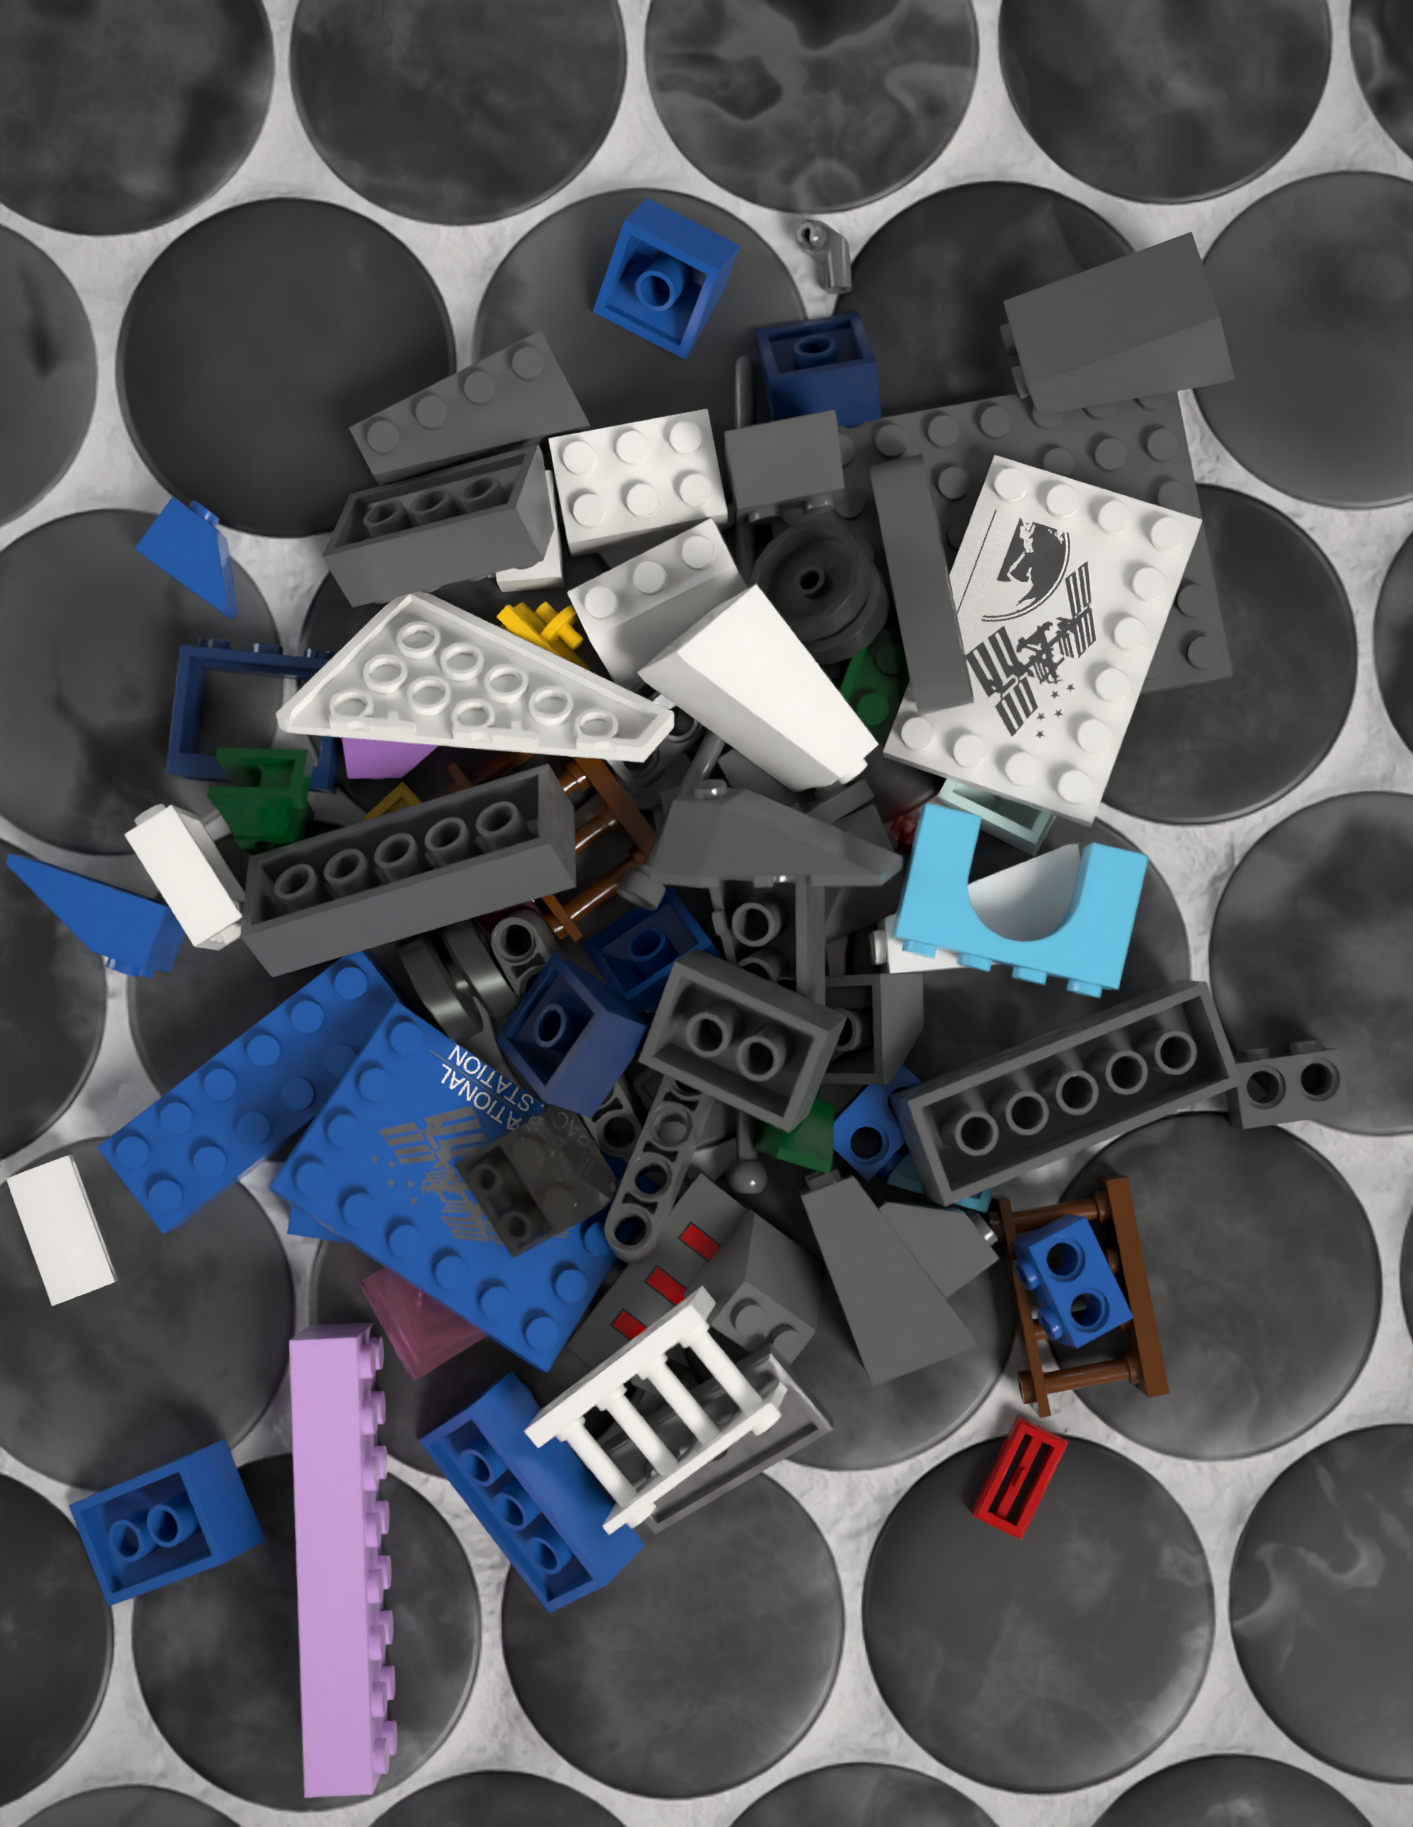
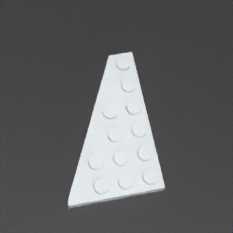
M420 591L397 596L392 599L276 713L279 728L287 733L644 762L674 728L673 711L438 597Z

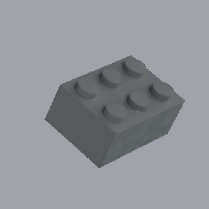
M696 948L674 962L638 1062L790 1133L809 1115L847 1016Z

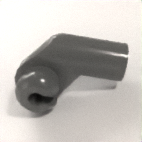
M806 220L802 222L796 230V241L805 253L824 266L826 292L830 294L850 292L852 290L850 247L846 238L820 220Z

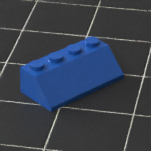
M511 1371L483 1389L418 1441L548 1613H551L606 1586L645 1544L627 1523L610 1535L604 1530L602 1526L615 1505L600 1487L597 1477L584 1466L566 1440L560 1442L554 1436L540 1448H537L524 1432L541 1408L534 1400L531 1390Z

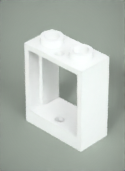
M163 804L156 805L141 813L134 820L137 827L124 835L194 947L220 950L238 939L241 933L245 891L199 817L173 805L165 808Z

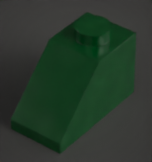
M818 1089L809 1115L790 1133L761 1120L753 1148L775 1158L829 1174L833 1158L835 1105L818 1100L821 1089Z

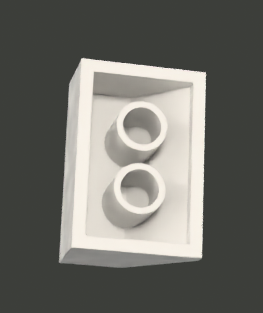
M711 518L568 591L567 594L590 642L614 683L630 691L643 680L637 673L714 607L747 590L748 587L720 530Z

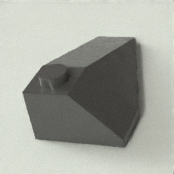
M703 780L694 783L693 789L672 802L652 863L650 879L653 883L698 888H720L721 877L753 876L754 887H773L774 882H784L798 876H805L806 884L812 887L881 886L903 868V857L751 790L726 787V782L722 780Z

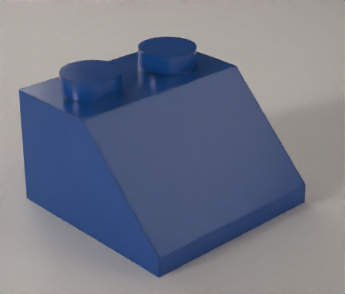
M646 198L624 220L593 312L686 360L724 291L741 246Z

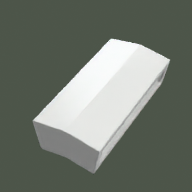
M67 1155L6 1179L52 1306L118 1281L73 1155Z

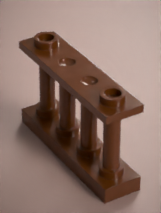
M502 751L468 777L453 762L446 768L454 778V781L447 785V788L453 794L501 779L536 753ZM571 756L572 760L565 765L567 770L557 777L566 795L569 796L580 787L585 791L592 785L604 801L603 804L597 807L599 813L575 830V857L611 830L616 834L624 828L636 844V846L628 851L631 855L565 905L562 906L554 894L541 897L550 908L542 916L557 937L562 940L570 935L572 940L578 944L586 937L576 925V922L617 893V889L626 871L633 870L636 863H643L656 837V833L601 759Z
M1119 1173L1097 1177L1099 1190L1093 1191L1090 1198L1012 1212L1010 1199L1004 1195L992 1197L994 1210L987 1211L986 1213L987 1225L998 1239L995 1243L1001 1242L1025 1371L1017 1372L1021 1399L1024 1405L1032 1403L1033 1410L1040 1418L1051 1416L1048 1394L1127 1379L1130 1385L1137 1383L1138 1389L1148 1398L1170 1394L1128 1177ZM1066 1214L1083 1216L1087 1220L1097 1219L1099 1224L1106 1223L1110 1244L1102 1245V1252L1113 1276H1116L1117 1284L1133 1316L1132 1319L1118 1326L1120 1331H1127L1130 1351L1123 1352V1358L1043 1373L1037 1341L1049 1339V1337L1044 1332L1038 1318L1032 1319L1027 1289L1019 1280L1013 1266V1261L1017 1259L1011 1243L1017 1240V1233L1037 1230ZM1063 1258L1047 1261L1051 1272L1060 1267ZM1086 1309L1071 1312L1073 1320L1077 1321L1082 1318Z

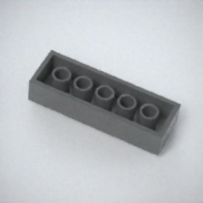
M546 764L251 856L248 863L240 937L268 973L275 977L576 887L574 807L550 765Z
M1178 980L889 1097L926 1199L943 1206H948L1242 1084L1207 982Z

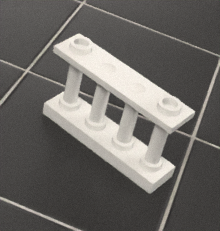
M703 1286L543 1407L524 1431L537 1448H540L554 1436L560 1442L566 1440L617 1503L602 1526L609 1535L625 1523L630 1528L639 1525L655 1510L656 1505L653 1502L749 1431L758 1436L769 1429L781 1416V1412L778 1409L787 1392L782 1382H778L759 1396L707 1332L710 1325L706 1322V1319L716 1302ZM677 1342L683 1348L688 1346L692 1348L742 1409L719 1427L715 1425L665 1364L668 1357L664 1352ZM635 1374H638L642 1380L648 1377L699 1440L698 1443L678 1458H675L624 1395L627 1389L623 1384ZM596 1405L600 1411L607 1409L658 1471L636 1489L583 1426L586 1419L582 1415Z

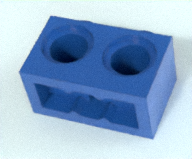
M903 1064L891 1084H865L834 1117L833 1149L868 1182L875 1174L884 1179L904 1157L898 1150L906 1141L897 1117L893 1116L888 1109V1098L891 1092L899 1087L911 1088L922 1082ZM861 1127H872L879 1134L880 1144L875 1153L866 1157L854 1154L850 1145L853 1133Z
M1066 1214L1011 1243L1017 1259L1013 1261L1015 1272L1027 1290L1033 1289L1041 1306V1309L1037 1310L1038 1320L1044 1332L1051 1340L1056 1339L1059 1343L1078 1348L1133 1318L1086 1217ZM1058 1243L1063 1251V1261L1057 1270L1051 1272L1047 1265V1254L1050 1248ZM1083 1294L1087 1304L1086 1311L1082 1318L1074 1321L1070 1311L1071 1304L1075 1297Z

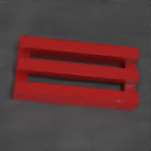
M1017 1415L972 1507V1516L1022 1540L1068 1441ZM1026 1433L1031 1437L995 1512L992 1513L988 1509ZM1042 1442L1050 1445L1012 1523L1006 1520V1517Z

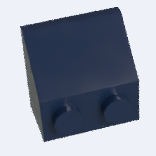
M858 312L755 330L767 405L772 422L835 410L838 427L856 428L861 426L863 422L881 419L877 361Z
M554 951L495 1041L544 1102L592 1118L646 1040L651 1026L625 997L563 954Z

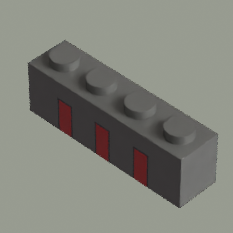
M700 1170L694 1179L685 1174L657 1248L652 1256L643 1262L626 1264L619 1258L600 1285L606 1290L594 1307L590 1304L588 1305L572 1331L573 1334L569 1337L566 1347L593 1369L685 1299L682 1295L751 1208L704 1171ZM645 1226L641 1228L632 1241L636 1245L646 1235L647 1229Z

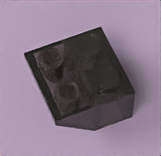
M549 1103L522 1118L454 1164L513 1258L601 1211L617 1194L620 1186L618 1179L576 1112Z

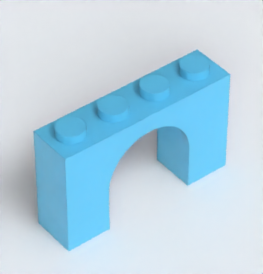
M926 803L921 808L891 935L892 939L904 941L901 951L935 958L936 950L939 949L958 954L956 963L958 965L990 972L992 962L1013 967L1012 978L1045 985L1047 975L1068 980L1067 991L1100 998L1102 989L1112 990L1119 988L1148 855L1097 843L1085 846L1070 907L1062 922L1051 933L1039 940L1029 942L1014 941L1001 937L987 928L976 915L970 902L968 875L982 816Z

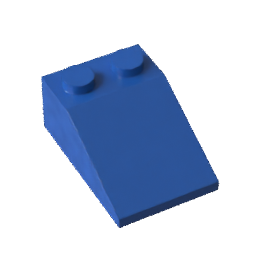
M9 853L6 864L91 952L108 957L107 968L133 977L140 975L147 978H152L154 971H172L185 931L167 903L45 861Z
M225 1438L69 1505L108 1607L224 1564L265 1541Z

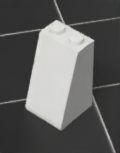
M757 584L714 607L637 672L644 682L794 793L813 787L819 790L832 785L837 780L841 784L847 783L867 767L868 763L864 760V757L878 745L868 729Z
M1065 845L968 884L971 905L981 922L997 935L1020 942L1036 941L1051 933L1062 922L1070 907L1080 865L1079 845ZM896 914L877 922V931H872V933L868 934L871 965H881V974H905L968 968L956 964L958 954L937 949L935 958H928L901 951L904 941L891 938Z

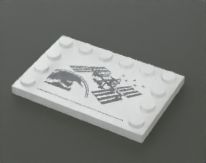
M994 455L949 575L974 695V703L919 715L911 681H909L883 750L884 757L1092 827L1199 533L1202 519Z

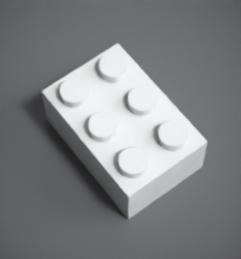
M708 409L548 438L568 545L572 557L671 539L711 518L718 529L727 528L728 513Z

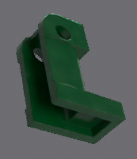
M217 749L216 759L234 787L209 786L207 797L213 806L217 807L234 834L235 841L244 851L251 855H257L310 838L315 813L307 800L314 759L308 749Z

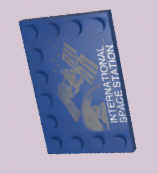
M396 1001L391 1004L267 1189L539 1371L548 1372L617 1259L606 1239L604 1228L607 1216L629 1163L619 1157H611L604 1153L589 1135ZM643 1175L638 1181L637 1188L643 1193L654 1194L658 1191L660 1185L646 1175ZM629 1222L623 1225L618 1231V1242L625 1245L638 1222Z

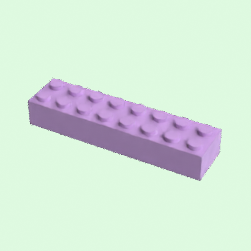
M374 1322L309 1325L289 1340L305 1797L373 1795L381 1774L388 1773L389 1756L396 1755L397 1724L396 1721H388L387 1700H393L395 1695V1669L393 1665L386 1666L385 1645L392 1644L393 1614L392 1610H384L383 1589H390L391 1559L390 1555H382L381 1534H388L390 1515L388 1501H380L379 1479H386L388 1459L386 1446H378L377 1424H384L386 1403L384 1391H376L375 1370L383 1368V1339L381 1336L374 1337Z

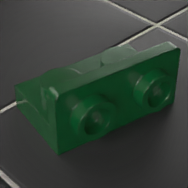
M882 628L871 644L855 656L845 659L850 662L843 681L832 678L831 682L877 741L878 745L885 747L908 687L910 675L902 635Z

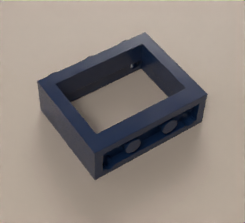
M198 638L197 646L180 644L166 773L178 779L232 784L216 756L197 754L207 671L309 681L336 653L319 651L317 649H304L303 657L283 655L284 648L280 646L261 643L251 644L250 651L230 650L231 643L228 641ZM321 735L318 767L313 766L308 792L336 795L342 737Z

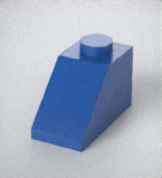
M172 497L134 549L230 620H233L238 614V606L228 540L215 528L220 519L195 500L187 508Z

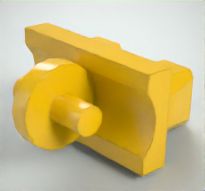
M521 602L514 608L511 605H506L498 614L497 618L502 622L499 628L588 671L590 670L572 651L584 640L572 627L578 619L577 612L572 605L558 613L548 602H544L534 613L524 602Z

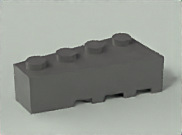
M539 330L349 427L374 478L379 486L537 444L542 453L549 452L548 438L590 431L591 427L542 331Z
M753 876L721 877L720 888H709L715 911L711 915L716 935H721L727 962L825 1006V886H809L805 882V876H798L784 882H774L773 887H754Z

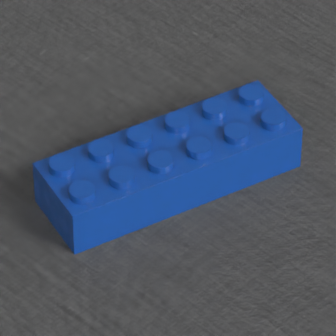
M369 949L343 956L97 1148L162 1234L180 1228L310 1126L391 1004L397 1001L421 1019L423 1018Z

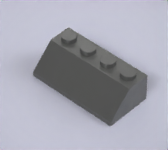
M537 444L350 494L322 555L323 560L350 605L356 607L373 602L375 604H384L397 596L418 591L429 593L443 585L463 580L478 581L492 573L512 568L523 570L543 561L554 530L543 453Z

